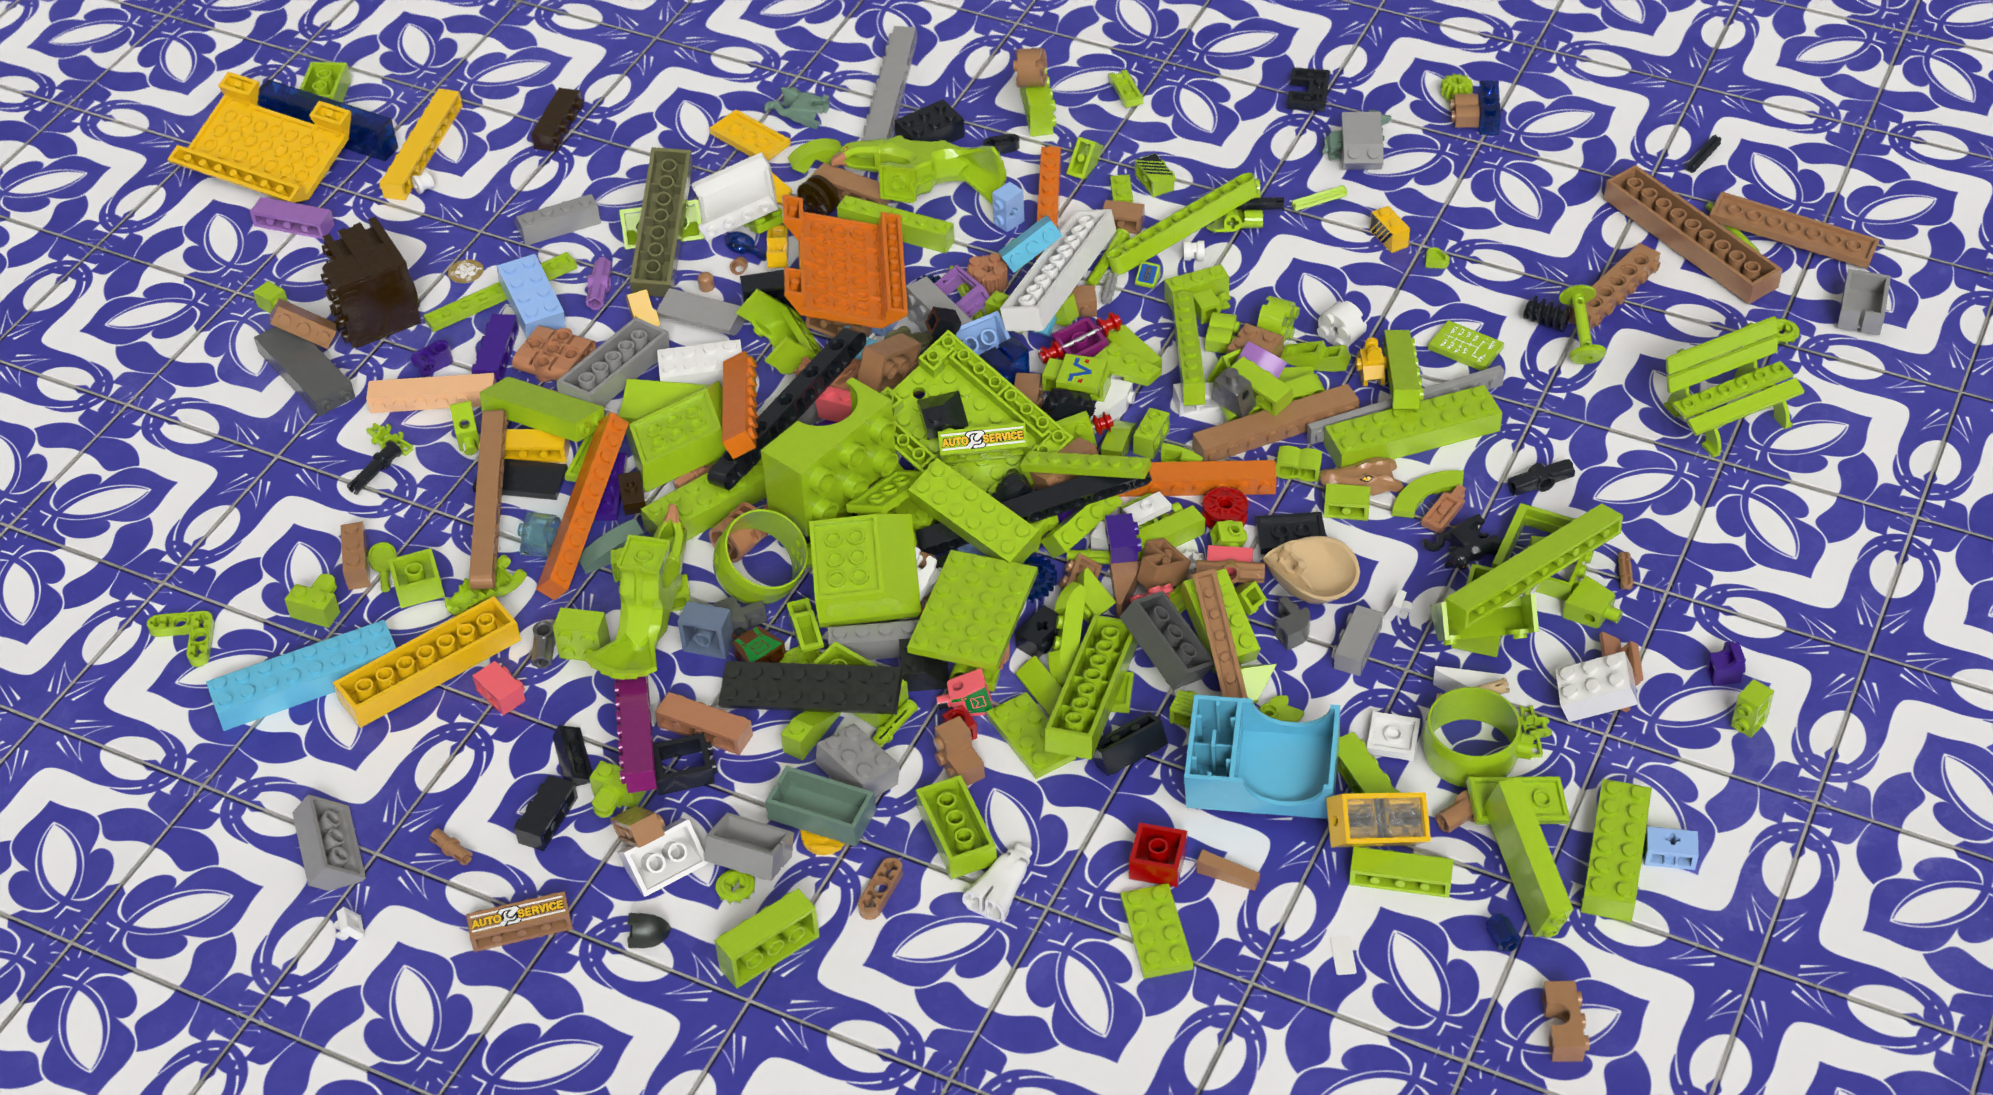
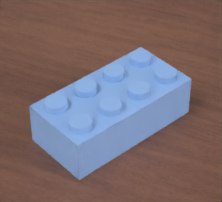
M536 254L497 265L499 283L526 338L539 325L555 330L566 327L564 310Z

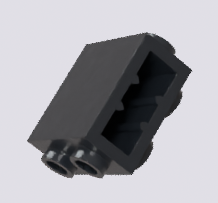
M1052 388L1041 407L1054 421H1059L1087 411L1089 418H1091L1096 409L1090 394Z

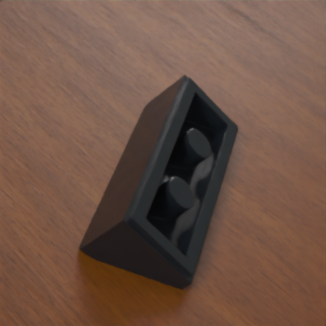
M559 725L553 735V741L563 779L574 782L575 787L590 783L589 777L592 774L581 729L579 727Z

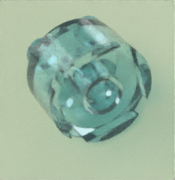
M527 512L524 523H520L518 526V536L521 537V555L548 558L561 523L560 518L556 517L557 515Z

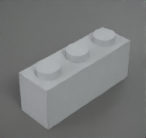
M1357 605L1354 612L1349 613L1346 621L1347 628L1346 630H1341L1339 636L1340 643L1338 646L1335 645L1332 651L1331 658L1334 659V669L1361 676L1382 629L1383 612Z

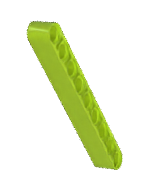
M1243 173L1110 250L1107 253V259L1111 272H1116L1117 275L1128 272L1140 265L1142 261L1152 258L1258 195V188L1254 174Z

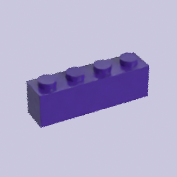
M491 315L490 321L486 323L485 336L481 338V348L477 350L476 363L472 365V374L494 373L496 383L504 379L519 332L516 315Z

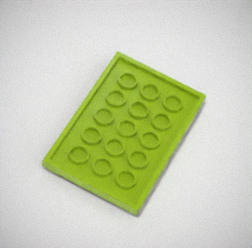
M950 550L908 643L907 652L997 672L1037 577L1038 567L1016 562L1008 563L1001 559Z

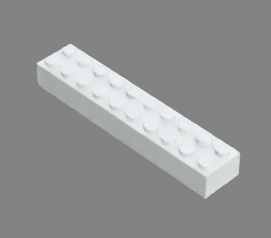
M1112 209L1076 210L1060 229V233L1063 236L1044 250L1000 308L1006 331L1022 332L1033 330L1034 332H1040L1046 328L1116 232Z

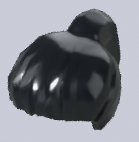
M1011 472L1001 478L992 497L1000 503L1031 493V484L1024 474Z

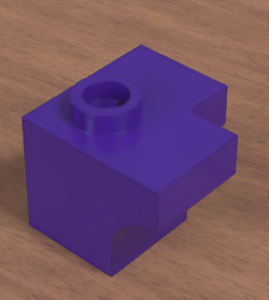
M1724 642L1722 651L1709 653L1706 670L1713 686L1741 683L1742 674L1746 671V659L1739 642Z

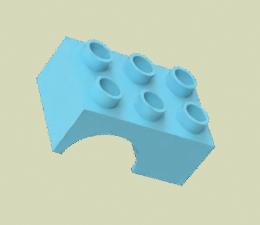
M1194 695L1184 774L1186 808L1328 819L1326 798L1335 796L1340 741V705H1330L1329 711L1324 716L1313 721L1285 722L1273 719L1260 712L1255 707L1253 699Z

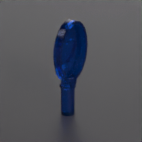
M732 231L725 236V245L729 250L738 254L750 253L762 261L767 260L766 253L755 246L754 240L750 235L740 231Z

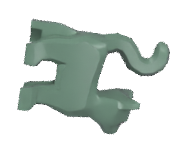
M781 87L784 101L782 103L769 101L764 106L766 112L770 109H776L781 116L788 117L792 121L807 127L817 129L820 121L815 120L816 114L827 113L830 108L829 95L819 97L809 92H801L796 87Z

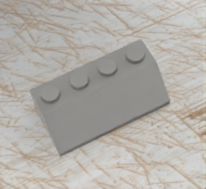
M592 194L516 216L514 219V223L525 246L601 224L598 205Z
M920 618L828 627L829 646L836 641L867 660L900 657L899 639L911 638Z
M308 794L292 812L308 886L331 891L364 881L366 876L349 806Z

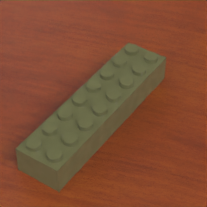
M651 148L630 277L632 293L647 289L649 296L664 297L669 288L674 289L693 168L691 150Z

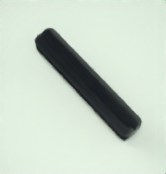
M1713 135L1686 164V170L1694 173L1721 144V137Z

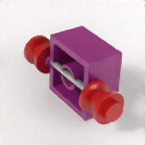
M1113 312L1108 313V318L1105 320L1101 318L1096 319V325L1089 317H1086L1052 334L1053 341L1051 342V347L1047 349L1044 346L1040 347L1038 357L1041 363H1046V365L1049 358L1064 360L1066 354L1094 357L1109 345L1106 339L1109 336V331L1115 330L1118 332L1121 330L1122 321L1119 315Z

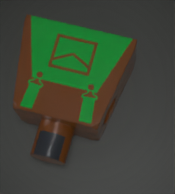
M755 626L747 632L740 627L732 634L734 639L732 642L733 652L737 661L779 663L786 653L784 642L760 626Z

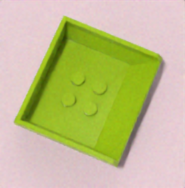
M719 381L629 422L626 436L646 492L721 458L727 450L722 443L723 388Z
M869 514L809 521L814 594L820 628L919 616L921 613L912 514Z

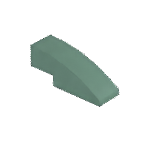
M635 518L608 531L582 551L579 564L585 574L610 565L611 550L623 548L628 535L644 536V532Z

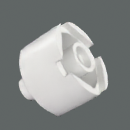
M1337 301L1319 317L1317 333L1333 346L1346 345V347H1349L1366 332L1367 324L1366 321L1363 323L1361 318L1363 314L1356 305L1349 301Z

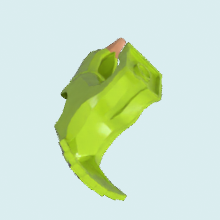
M902 135L888 139L880 138L847 143L830 161L833 167L845 166L855 170L879 173L881 199L914 203L919 195L930 193L933 186L950 181H964L992 205V192L1005 185L1006 181L1004 161L1001 160L1000 153L997 152L994 146L965 148L944 140L935 142L911 141L904 139Z
M669 504L668 512L657 528L654 537L628 535L625 546L622 548L617 563L621 576L619 587L621 612L616 639L585 656V661L591 668L600 671L603 675L625 680L648 676V674L657 671L655 649L659 640L667 631L675 597L682 589L681 572L687 530L680 520L676 504Z

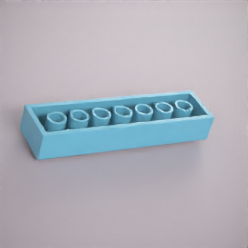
M381 620L206 681L223 731L334 693L335 689L332 682L396 649V646L385 620Z

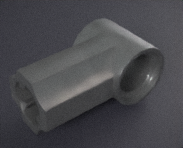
M539 621L533 626L534 640L531 663L532 666H536L538 669H547L548 666L552 665L553 649L556 640L553 625L548 621Z

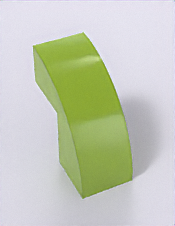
M815 139L796 148L788 156V160L794 170L806 174L815 160L831 165V158L839 153L842 146L835 139Z

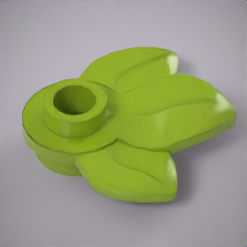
M1287 695L1275 696L1270 699L1269 703L1263 704L1258 709L1268 717L1285 722H1299L1304 716V711L1288 706Z

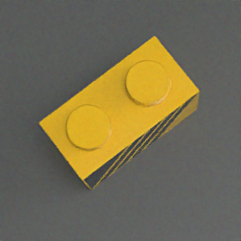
M1389 206L1371 212L1370 231L1391 253L1409 247L1410 227Z

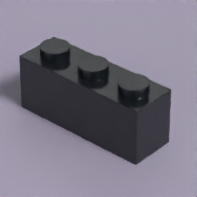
M1148 712L1101 737L1093 755L1096 767L1107 776H1110L1167 745L1168 742L1162 721L1151 712Z
M549 775L546 781L539 786L535 798L528 803L524 815L515 824L514 831L519 844L545 851L578 798L574 782Z

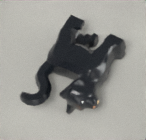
M1478 514L1439 534L1436 538V543L1423 539L1422 545L1426 550L1436 552L1445 545V540L1449 541L1453 546L1448 547L1450 554L1448 561L1444 565L1445 568L1454 566L1466 569L1471 561L1480 560L1489 553L1496 556L1502 540L1497 535H1492L1488 538V533L1483 534L1479 531L1478 525L1484 524L1485 520Z

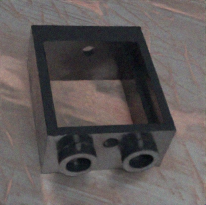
M704 733L653 744L659 796L715 783L713 774L718 773L715 759L710 760L709 756L713 755L711 741L706 742ZM702 752L704 766L664 774L661 760Z

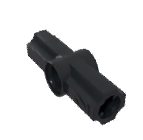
M1564 459L1546 466L1543 463H1536L1529 468L1528 472L1508 478L1507 484L1513 496L1535 489L1545 492L1551 489L1556 482L1574 477L1575 470L1570 459Z

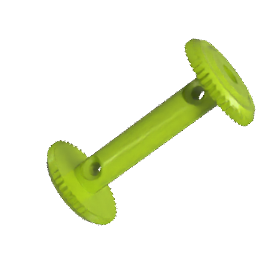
M1588 285L1568 287L1559 295L1561 303L1568 306L1573 305L1580 347L1575 348L1569 353V359L1580 365L1598 362L1607 352L1604 346L1592 344L1585 303L1595 298L1596 290Z

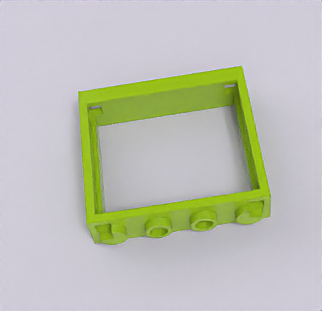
M1520 503L1495 556L1492 568L1509 560L1524 525L1553 533L1572 522L1575 518ZM1594 551L1577 561L1569 582L1549 577L1540 583L1535 592L1566 601L1579 585V578L1583 579L1585 577L1586 563H1591Z

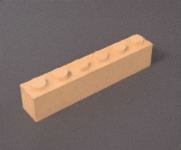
M494 373L369 381L366 399L370 413L450 408L449 405L470 400L472 407L481 406L479 392L494 385L496 379Z

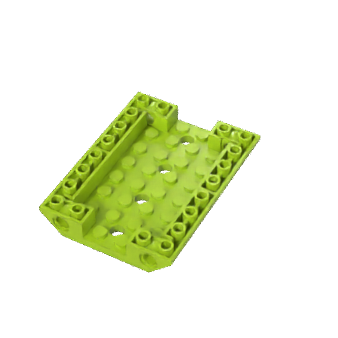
M949 330L918 357L919 366L893 390L887 386L881 392L882 395L892 400L893 422L896 423L894 434L895 449L918 471H925L936 458L940 459L938 438L930 440L926 438L917 400L920 399L913 396L917 391L925 393V396L921 399L959 391L969 426L1006 425L1014 421L1025 423L1028 451L1058 452L1074 440L1070 433ZM1025 456L947 464L990 496L995 492L1001 478L1010 472L1024 474L1030 482L1031 488L1034 487L1030 472H1022L1020 467Z

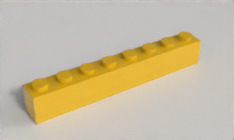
M438 89L435 95L432 96L431 102L424 109V113L418 119L408 139L403 143L393 163L388 167L385 176L380 180V189H382L384 198L406 201L414 187L411 177L414 175L419 176L424 171L463 107L460 91Z

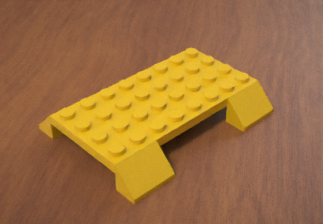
M228 71L218 85L224 96L188 148L177 145L167 160L286 202L295 203L310 199L349 140L351 111L319 101L309 115L314 124L257 106L259 82Z

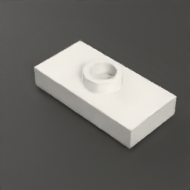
M1159 491L1123 508L1122 514L1132 513L1133 522H1138L1139 526L1172 510V504Z

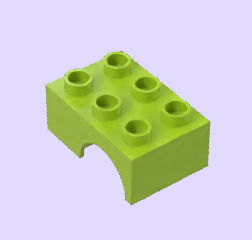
M853 377L846 381V385L850 387L852 414L838 423L826 426H813L797 421L761 450L768 510L776 511L788 517L806 537L810 536L809 521L837 518L839 511L847 503L866 491L879 477H887L892 474L898 464L899 457L896 454L894 436L896 423L893 422L892 400Z

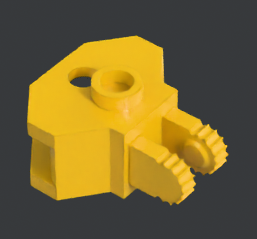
M1369 337L1365 342V348L1357 352L1356 369L1359 372L1362 386H1368V381L1378 380L1379 385H1385L1387 357L1383 356L1381 348H1378V340L1374 337Z

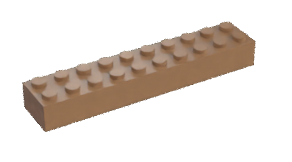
M1637 165L1606 180L1604 200L1746 303L1751 304L1779 288L1782 274L1781 267Z

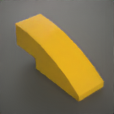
M781 224L769 229L767 232V267H788L789 229L785 224Z

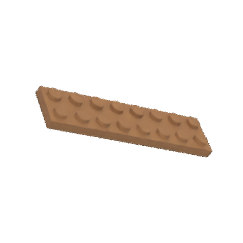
M1722 191L1709 216L1719 224L1868 269L1880 239Z

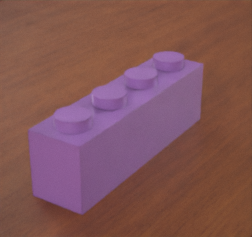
M260 197L250 210L255 227L323 239L322 236L329 234L335 225L331 210L265 197Z

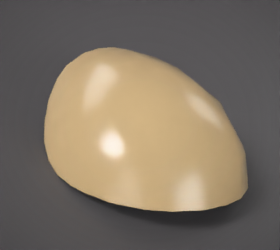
M1311 536L1288 541L1272 549L1263 557L1265 565L1275 580L1290 595L1307 603L1323 604L1336 601L1351 592L1359 581L1360 568L1355 554L1345 543L1335 538Z

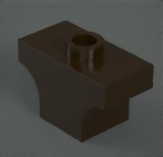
M640 472L619 474L618 479L625 516L641 513V508L646 505Z

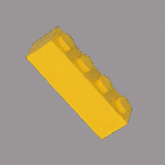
M507 429L505 459L567 463L570 449V441L568 439L537 429Z

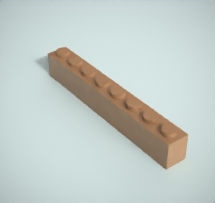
M1345 384L1292 401L1275 417L1264 410L1193 433L1192 449L1203 457V461H1218L1305 433L1310 423L1359 409L1360 400L1351 387Z

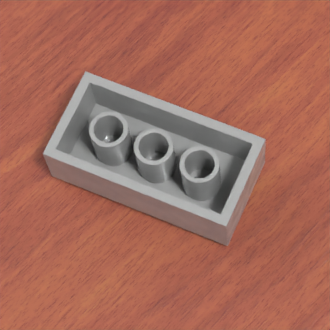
M927 276L906 286L907 317L919 327L922 333L930 335L925 321L933 306L956 310L962 323L961 326L972 321Z

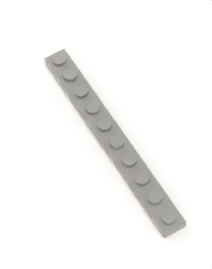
M1501 365L1424 388L1423 400L1485 385L1487 390L1503 386L1504 369ZM1388 399L1310 423L1307 427V441L1310 445L1323 442L1325 426L1392 409V400Z

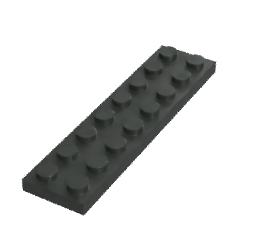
M726 661L718 705L721 708L897 715L904 670L901 667Z

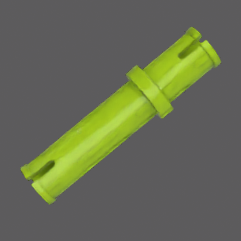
M907 699L897 710V715H892L883 726H879L875 731L876 734L871 739L881 748L886 743H890L893 740V735L918 710L917 704Z

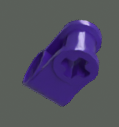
M437 340L431 345L414 352L411 356L412 364L419 368V372L423 376H430L434 372L451 365L453 356L449 343L446 340Z

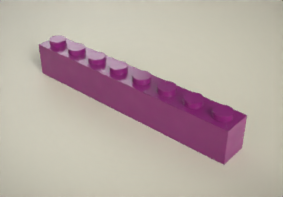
M648 676L637 677V679H614L619 738L618 748L621 754L619 755L620 768L622 769L620 770L621 783L626 784L628 793L657 789Z

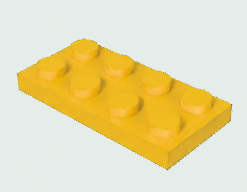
M737 109L709 127L711 135L750 157L762 152L767 161L791 145L789 138Z

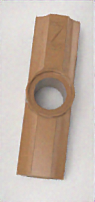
M1227 559L1225 561L1196 560V573L1214 568L1218 571L1232 567L1237 571L1234 575L1229 576L1232 584L1252 581L1264 583L1265 562H1238L1234 559Z
M1468 790L1461 792L1453 804L1436 814L1435 820L1444 833H1450L1468 820L1475 822Z

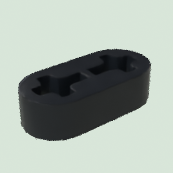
M1004 134L986 138L984 146H994L997 152L1003 154L1017 151L1020 148V140L1016 134Z

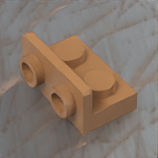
M1078 553L1074 560L1069 559L1064 571L1067 573L1059 583L1060 593L1072 581L1076 582L1077 576L1087 567L1098 579L1102 565Z

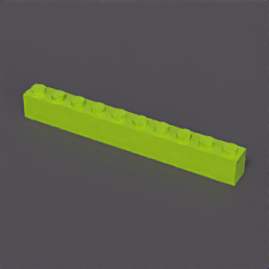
M1602 503L1590 509L1582 516L1575 518L1572 522L1544 537L1534 545L1529 546L1519 554L1514 555L1471 583L1466 584L1453 594L1448 595L1445 598L1448 619L1463 629L1470 627L1621 534L1623 515Z

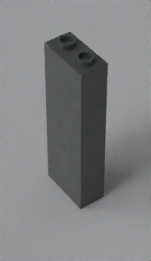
M276 326L254 337L260 355L319 417L355 398L352 383L314 343Z

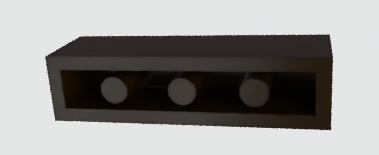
M558 88L531 133L534 149L555 152L558 146L562 144L564 136L569 132L570 126L583 108L584 101L581 99L580 90Z

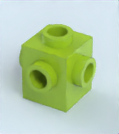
M1232 520L1217 522L1210 531L1213 546L1243 547L1247 541V532L1244 530L1242 522H1233Z

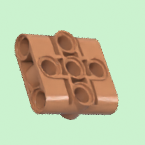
M539 325L515 353L512 367L516 370L536 375V378L541 382L557 381L596 349V342L573 335L572 331L568 328L555 330Z

